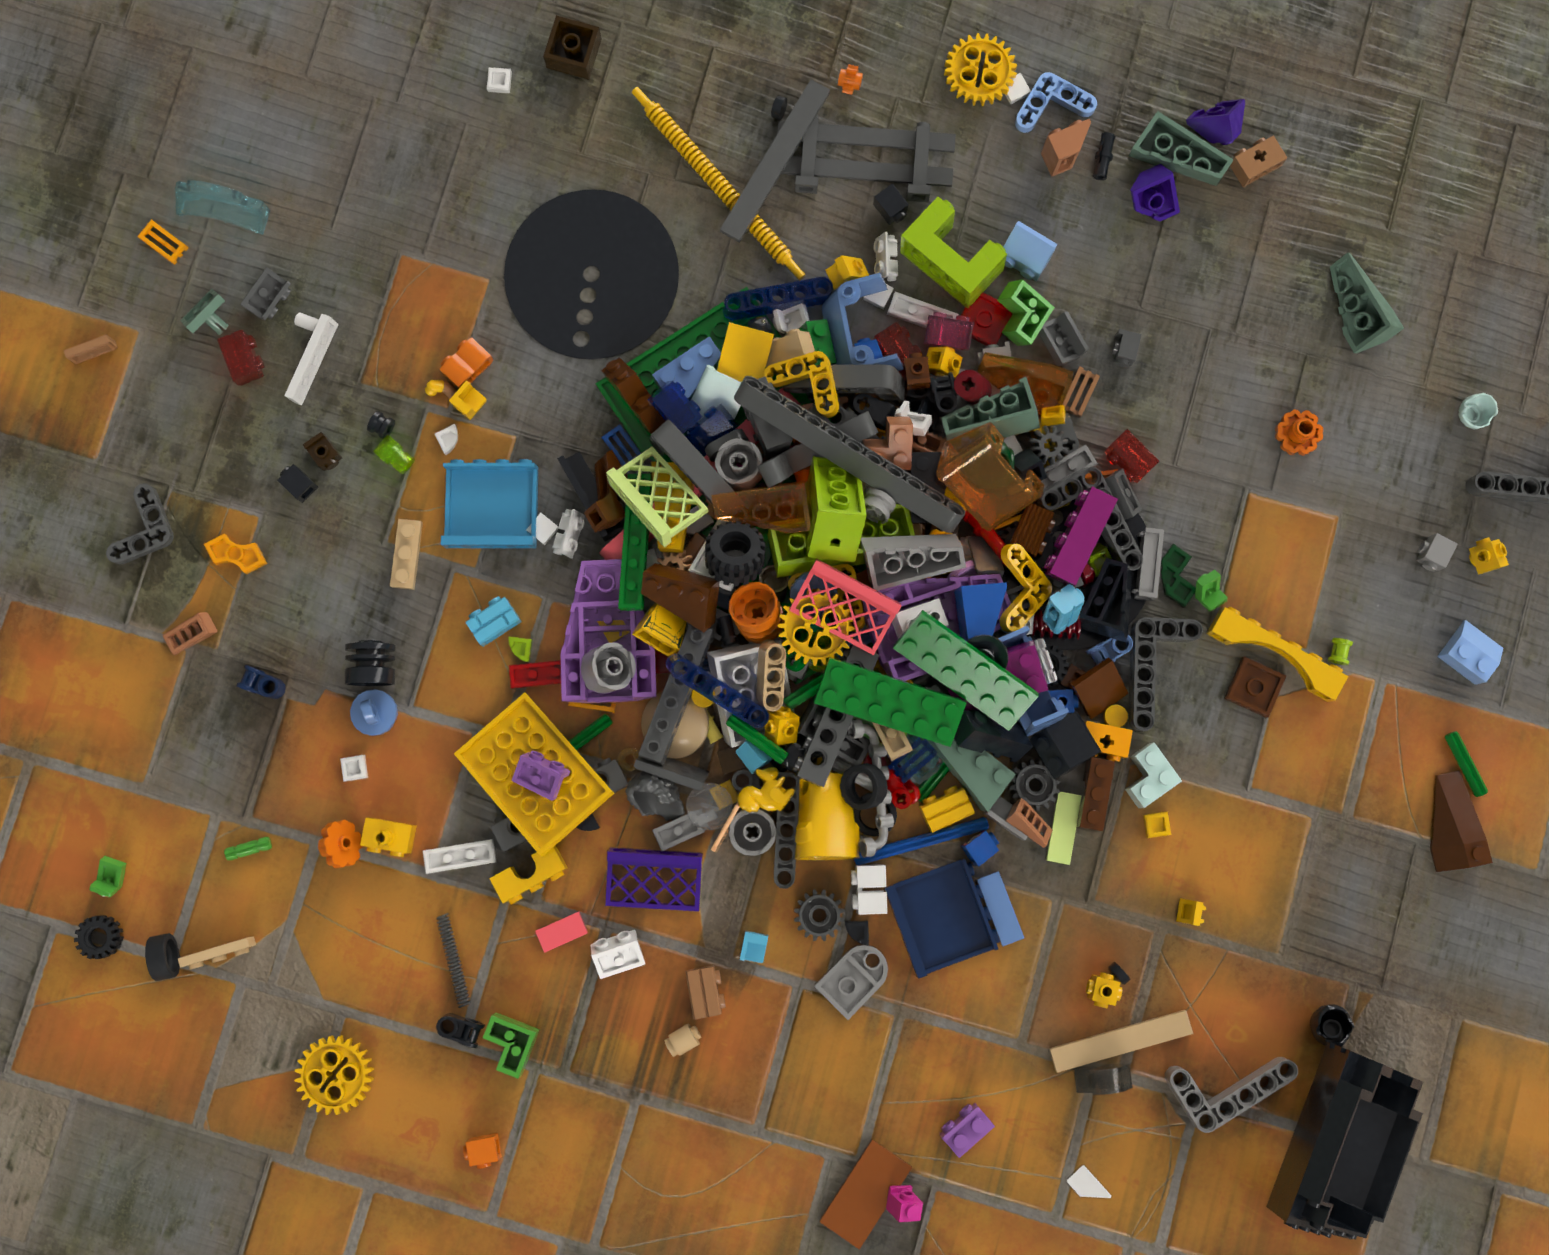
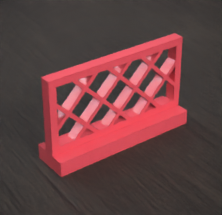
M816 559L789 611L800 616V610L796 608L800 599L810 597L812 604L815 605L813 596L827 592L830 605L818 608V612L832 608L835 621L826 624L830 627L835 624L837 625L838 622L842 623L853 619L856 629L855 633L845 635L841 632L839 625L837 627L838 630L830 629L829 632L874 655L893 619L898 614L902 606L901 603ZM813 575L823 579L825 589L811 592L809 582ZM827 582L834 586L828 588ZM806 588H808L809 594L803 595ZM837 588L842 589L847 600L833 604L829 591ZM848 593L855 597L849 599ZM859 599L864 601L868 611L854 615L850 602ZM848 603L851 616L838 620L834 607ZM869 604L874 606L876 609L870 610ZM815 608L808 612L802 611V616L808 620L813 619L809 614H816ZM883 611L889 615L885 624L875 626L872 613ZM869 614L873 627L859 631L855 618ZM818 615L815 625L824 629V627L820 626L821 621ZM882 628L880 634L878 635L877 629ZM874 631L876 641L872 648L862 643L860 634ZM857 635H858L859 641H857V640H855V639H853V638H851V637H854V636H857Z

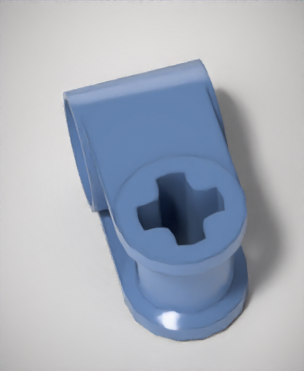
M1128 635L1126 648L1119 650L1115 645L1116 639L1110 638L1087 650L1086 653L1092 656L1097 665L1108 657L1115 662L1116 659L1132 649L1133 641Z

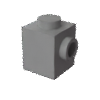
M1438 533L1431 535L1427 541H1423L1418 549L1419 556L1416 561L1422 563L1423 568L1432 572L1445 569L1458 544Z

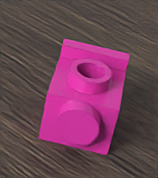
M911 1185L889 1186L886 1210L898 1222L921 1220L923 1202L912 1192L913 1187Z

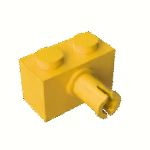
M365 818L360 846L367 847L366 851L381 853V849L390 851L391 856L404 857V853H412L417 825Z

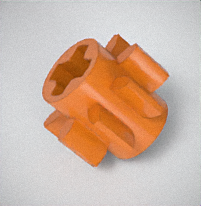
M848 64L847 70L841 68L837 86H842V93L852 95L854 90H860L863 73L858 72V66Z

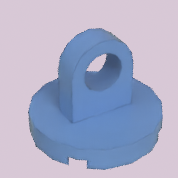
M374 689L366 690L356 697L352 702L350 716L353 725L361 733L377 736L388 732L393 727L395 720H397L398 710L394 699L389 694Z

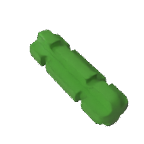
M269 837L258 839V841L253 840L239 844L236 847L226 848L224 854L227 860H234L238 856L244 857L258 853L260 850H269L272 848V843Z

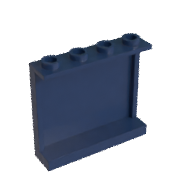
M965 859L957 860L884 887L918 979L927 976L928 973L993 949L998 950L999 936L995 929L991 930L988 922L992 920L987 906H982L980 898H983V893L979 884L975 885L972 879L975 872L971 862L967 863Z

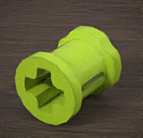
M1333 638L1331 657H1328L1327 661L1338 665H1349V660L1347 659L1353 642L1347 639Z

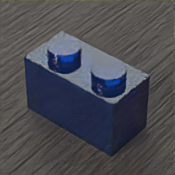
M668 381L647 400L665 421L669 419L684 434L703 417L699 413L701 409L694 400H688L684 395L686 391L679 382Z
M722 404L718 407L711 406L704 412L703 415L705 417L699 421L695 419L686 426L687 430L684 436L703 457L707 455L705 448L708 444L738 429L739 424Z

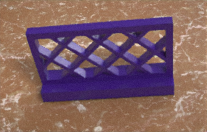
M609 848L607 851L605 906L699 911L703 853ZM613 864L623 865L628 873L618 880L612 873ZM639 866H646L652 873L644 881H641L634 873ZM663 867L670 868L675 874L666 883L657 874ZM686 869H697L696 879L690 884L680 875ZM630 874L639 883L631 892L621 883ZM653 876L663 885L654 894L645 885ZM677 877L686 886L678 895L668 886ZM695 883H696V890H694V889L692 888V886H693ZM618 885L627 894L621 901L611 900V891ZM640 887L650 895L645 902H638L633 896ZM664 888L674 897L669 903H661L656 897ZM689 889L695 896V905H686L679 897Z

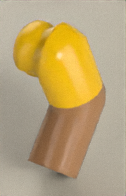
M431 380L425 387V392L429 396L444 393L451 399L457 392L446 380Z

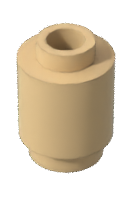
M686 1024L669 1034V1038L664 1041L671 1055L675 1057L676 1055L681 1056L700 1045L698 1039L702 1037L695 1025L691 1027L690 1024Z

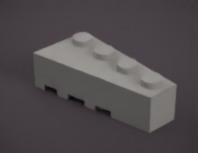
M956 534L866 537L860 540L868 579L872 588L877 591L966 568L963 547Z

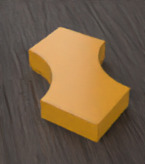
M224 533L204 544L215 565L234 563L245 574H249L267 564L257 543L239 545L232 542Z

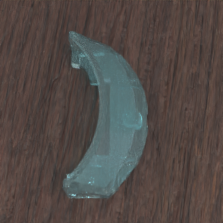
M188 180L187 183L176 182V215L208 217L243 227L261 235L264 234L270 209L264 202L247 197L242 192L207 182Z

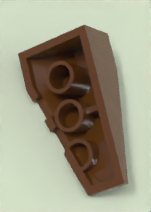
M1460 771L1435 775L1433 802L1435 804L1434 819H1432L1433 841H1431L1430 850L1436 872L1465 869L1493 863L1486 836Z

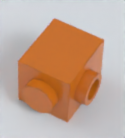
M498 1133L473 1137L467 1140L466 1146L463 1147L465 1160H469L470 1167L477 1165V1169L490 1167L491 1162L500 1160L502 1154Z

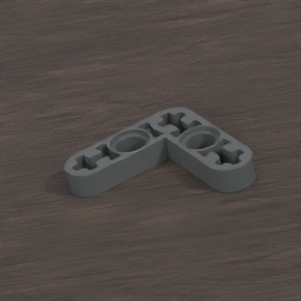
M139 484L133 492L146 530L109 545L106 556L108 560L115 564L128 563L165 548L173 541L174 535L158 492L149 484ZM144 490L150 492L147 497L149 502L153 504L149 505L147 500L141 497L144 495ZM154 509L158 510V519L150 521L148 519L149 512ZM160 531L163 532V533H166V535L163 536V539H164L163 541H161V540H159V539H155V540H152V541H151L150 538H149V537H151V538L154 539V538L159 537V536H160V533H159ZM138 539H144L146 544L145 548L141 551H137L134 546ZM116 549L125 551L120 554L121 558L114 556L117 553Z

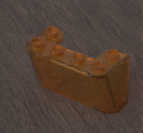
M991 422L944 442L937 470L938 479L949 488L953 496L965 506L966 510L974 516L980 526L987 531L993 530L1041 498L1044 484L1032 470L1027 471L1024 482L1000 454L1004 437ZM991 434L994 436L996 444L992 440Z

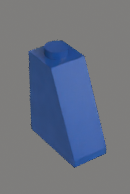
M1007 582L960 586L954 590L961 638L968 641L977 635L993 636L1006 593Z

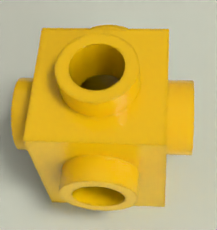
M929 347L927 352L929 372L935 376L948 375L949 372H953L955 379L959 373L963 357L955 353V349L951 347Z
M1490 537L1476 541L1477 546L1469 548V559L1471 564L1476 567L1478 575L1509 565L1506 558V547L1500 542V539L1491 541Z
M781 706L777 711H767L766 721L764 722V736L778 746L796 743L800 726L799 716L791 711L790 708Z
M1100 972V976L1092 974L1091 980H1088L1086 986L1087 998L1093 1000L1095 1006L1108 1009V1005L1116 1006V1001H1120L1122 987H1120L1119 981L1114 980L1115 975ZM1105 987H1108L1107 996H1104L1102 993Z

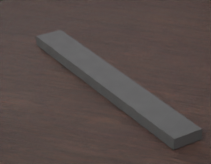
M812 79L809 81L720 228L721 233L739 243L741 242L828 98L830 89Z

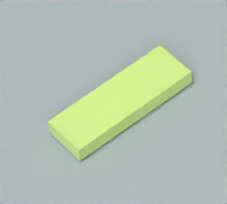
M1066 792L1057 793L1051 826L1053 831L1048 843L1046 861L1070 865L1081 795Z

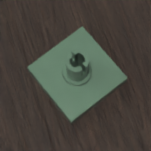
M211 289L180 321L192 333L205 322L217 335H220L223 331L215 323H218L225 330L229 325L215 311L225 300Z

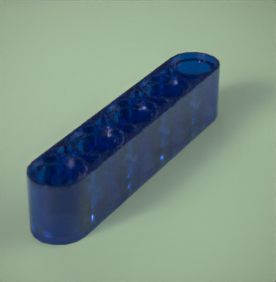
M817 277L731 293L724 300L723 314L729 320H740L772 314L775 309L783 311L801 303L805 304L806 307L821 305L831 295L833 284L826 277ZM817 288H823L827 293H819ZM795 292H802L805 297L799 298L795 295ZM780 296L783 301L777 302L772 297ZM758 300L761 305L755 306L750 301ZM736 304L739 309L732 310L728 305Z
M672 654L667 658L666 668L677 680L752 727L761 728L767 724L769 720L768 712L753 699L681 654ZM682 661L684 663L683 668L680 671H674L675 664ZM698 674H703L702 681L694 684V677ZM718 686H722L721 693L713 696V690ZM737 698H741L740 705L738 707L733 708V701ZM760 710L759 716L756 719H751L752 713Z

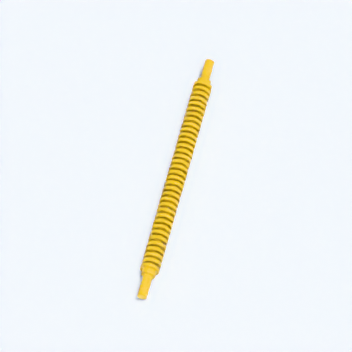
M635 87L632 90V94L644 106L646 117L661 131L665 138L669 140L696 173L703 178L704 182H707V185L722 199V202L731 211L740 197L737 190L714 167V164L711 163L706 155L695 146V143L680 129V126L665 112L661 105L654 101L651 102L639 87ZM757 214L748 228L749 232L772 255V258L776 259L778 264L786 265L799 281L802 280L806 274L792 260L793 256L790 249H787L785 244L783 245L782 240L776 236L772 229Z

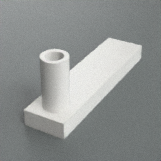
M298 313L295 317L294 322L296 326L313 331L284 395L292 402L301 406L338 327V323L325 314H321L319 319L303 313Z

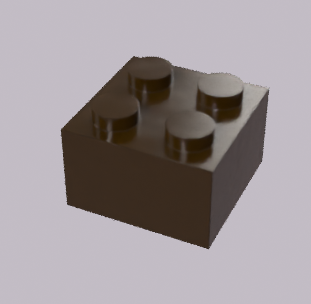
M556 15L543 55L546 68L589 80L602 40L599 27Z

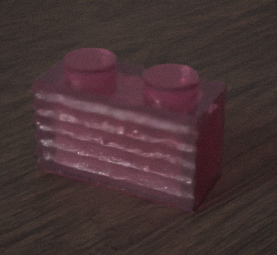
M934 312L933 316L928 315L923 344L939 347L947 346L957 350L969 351L974 322H969V317L956 316V319L947 318L945 313Z

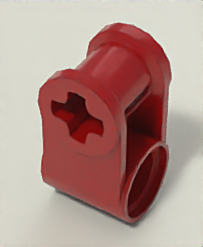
M891 763L887 767L889 770V779L886 780L887 790L891 792V801L894 806L899 809H905L910 804L918 802L921 795L920 790L899 765Z

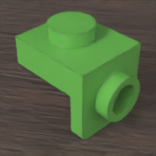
M1216 570L1203 574L1196 581L1195 598L1209 611H1213L1228 600V597L1219 589L1221 575Z
M107 856L101 858L97 879L90 885L89 890L101 896L112 897L123 886L127 863Z

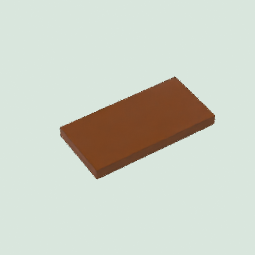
M871 1139L819 1222L860 1250L886 1209L889 1186H900L912 1169V1166Z

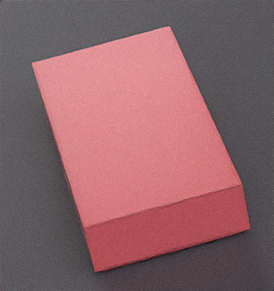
M576 912L535 931L544 953L588 933L580 912Z

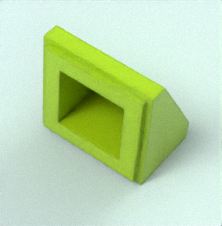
M1101 543L1095 545L1087 562L1094 569L1095 577H1098L1106 558L1112 559L1107 547Z

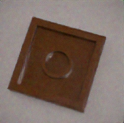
M1243 656L1224 699L1265 718H1269L1286 675Z
M1109 657L1070 683L1086 715L1090 719H1093L1109 706L1129 694L1113 660Z

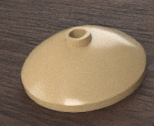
M663 691L658 693L657 697L652 698L643 711L641 726L644 739ZM692 694L667 758H683L693 754L701 747L707 737L709 730L707 710L694 704Z

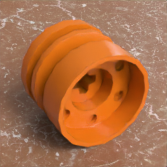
M749 582V584L740 586L733 593L729 601V612L741 635L747 641L759 644L764 640H774L778 637L783 628L778 627L777 624L784 622L779 617V614H785L771 587L761 582Z

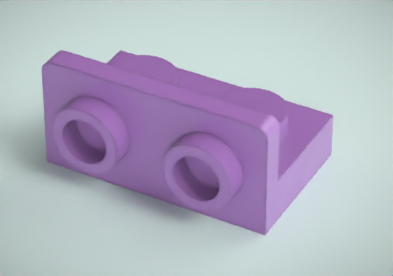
M531 751L520 755L511 781L553 801L557 798L563 778L569 776L570 770L564 768V764L558 761L545 759L544 755L540 752Z
M976 1103L972 1106L970 1104L966 1105L959 1112L961 1116L954 1122L952 1120L948 1121L941 1128V1138L958 1158L995 1127Z

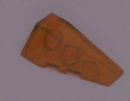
M987 352L984 353L977 370L980 375L984 376L997 389L1007 385L1012 387L1018 384L1020 379L1027 377L1039 417H1041L1042 408L1063 405L1073 377V371L1053 364Z
M809 481L784 483L769 488L765 486L711 495L715 519L734 523L741 521V524L748 523L758 528H767L783 533L810 530L812 505Z

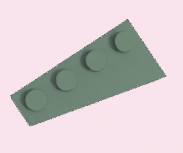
M1159 111L1156 112L1129 154V157L1153 165L1162 164L1170 171L1217 186L1233 162L1232 158Z
M1027 377L1020 379L1019 383L1012 387L1007 385L1001 388L1000 393L991 397L987 395L980 398V401L973 406L966 405L941 417L949 452L968 448L980 438L991 436L1001 439L1040 428L1038 411Z
M954 739L951 747L926 740L938 757L949 768L952 775L957 778L966 793L971 796L980 811L988 812L1016 775L985 750L979 753L958 747Z

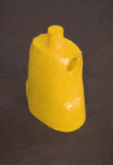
M822 757L817 758V765L821 763ZM830 771L824 787H819L800 778L799 811L795 836L796 860H848L859 858L860 828L855 823L853 808L845 802L841 794L840 783L843 774L831 773Z

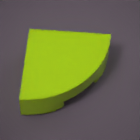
M509 636V646L513 654L520 660L529 663L533 640Z

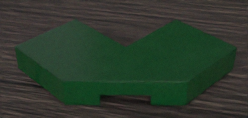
M1172 544L1161 559L1160 574L1164 595L1184 608L1196 592V587L1180 576V573L1192 556L1175 544Z

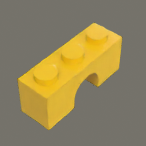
M556 845L543 857L537 852L531 855L536 869L534 874L528 879L519 876L514 866L489 878L502 903L509 901L512 905L523 899L522 894L530 890L533 893L544 887L542 882L549 878L553 882L565 875L563 871L568 867Z

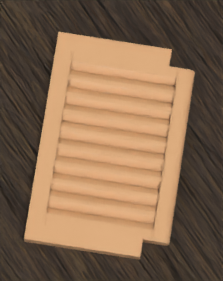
M738 802L711 848L713 852L719 850L729 832L733 818L740 812L741 808Z

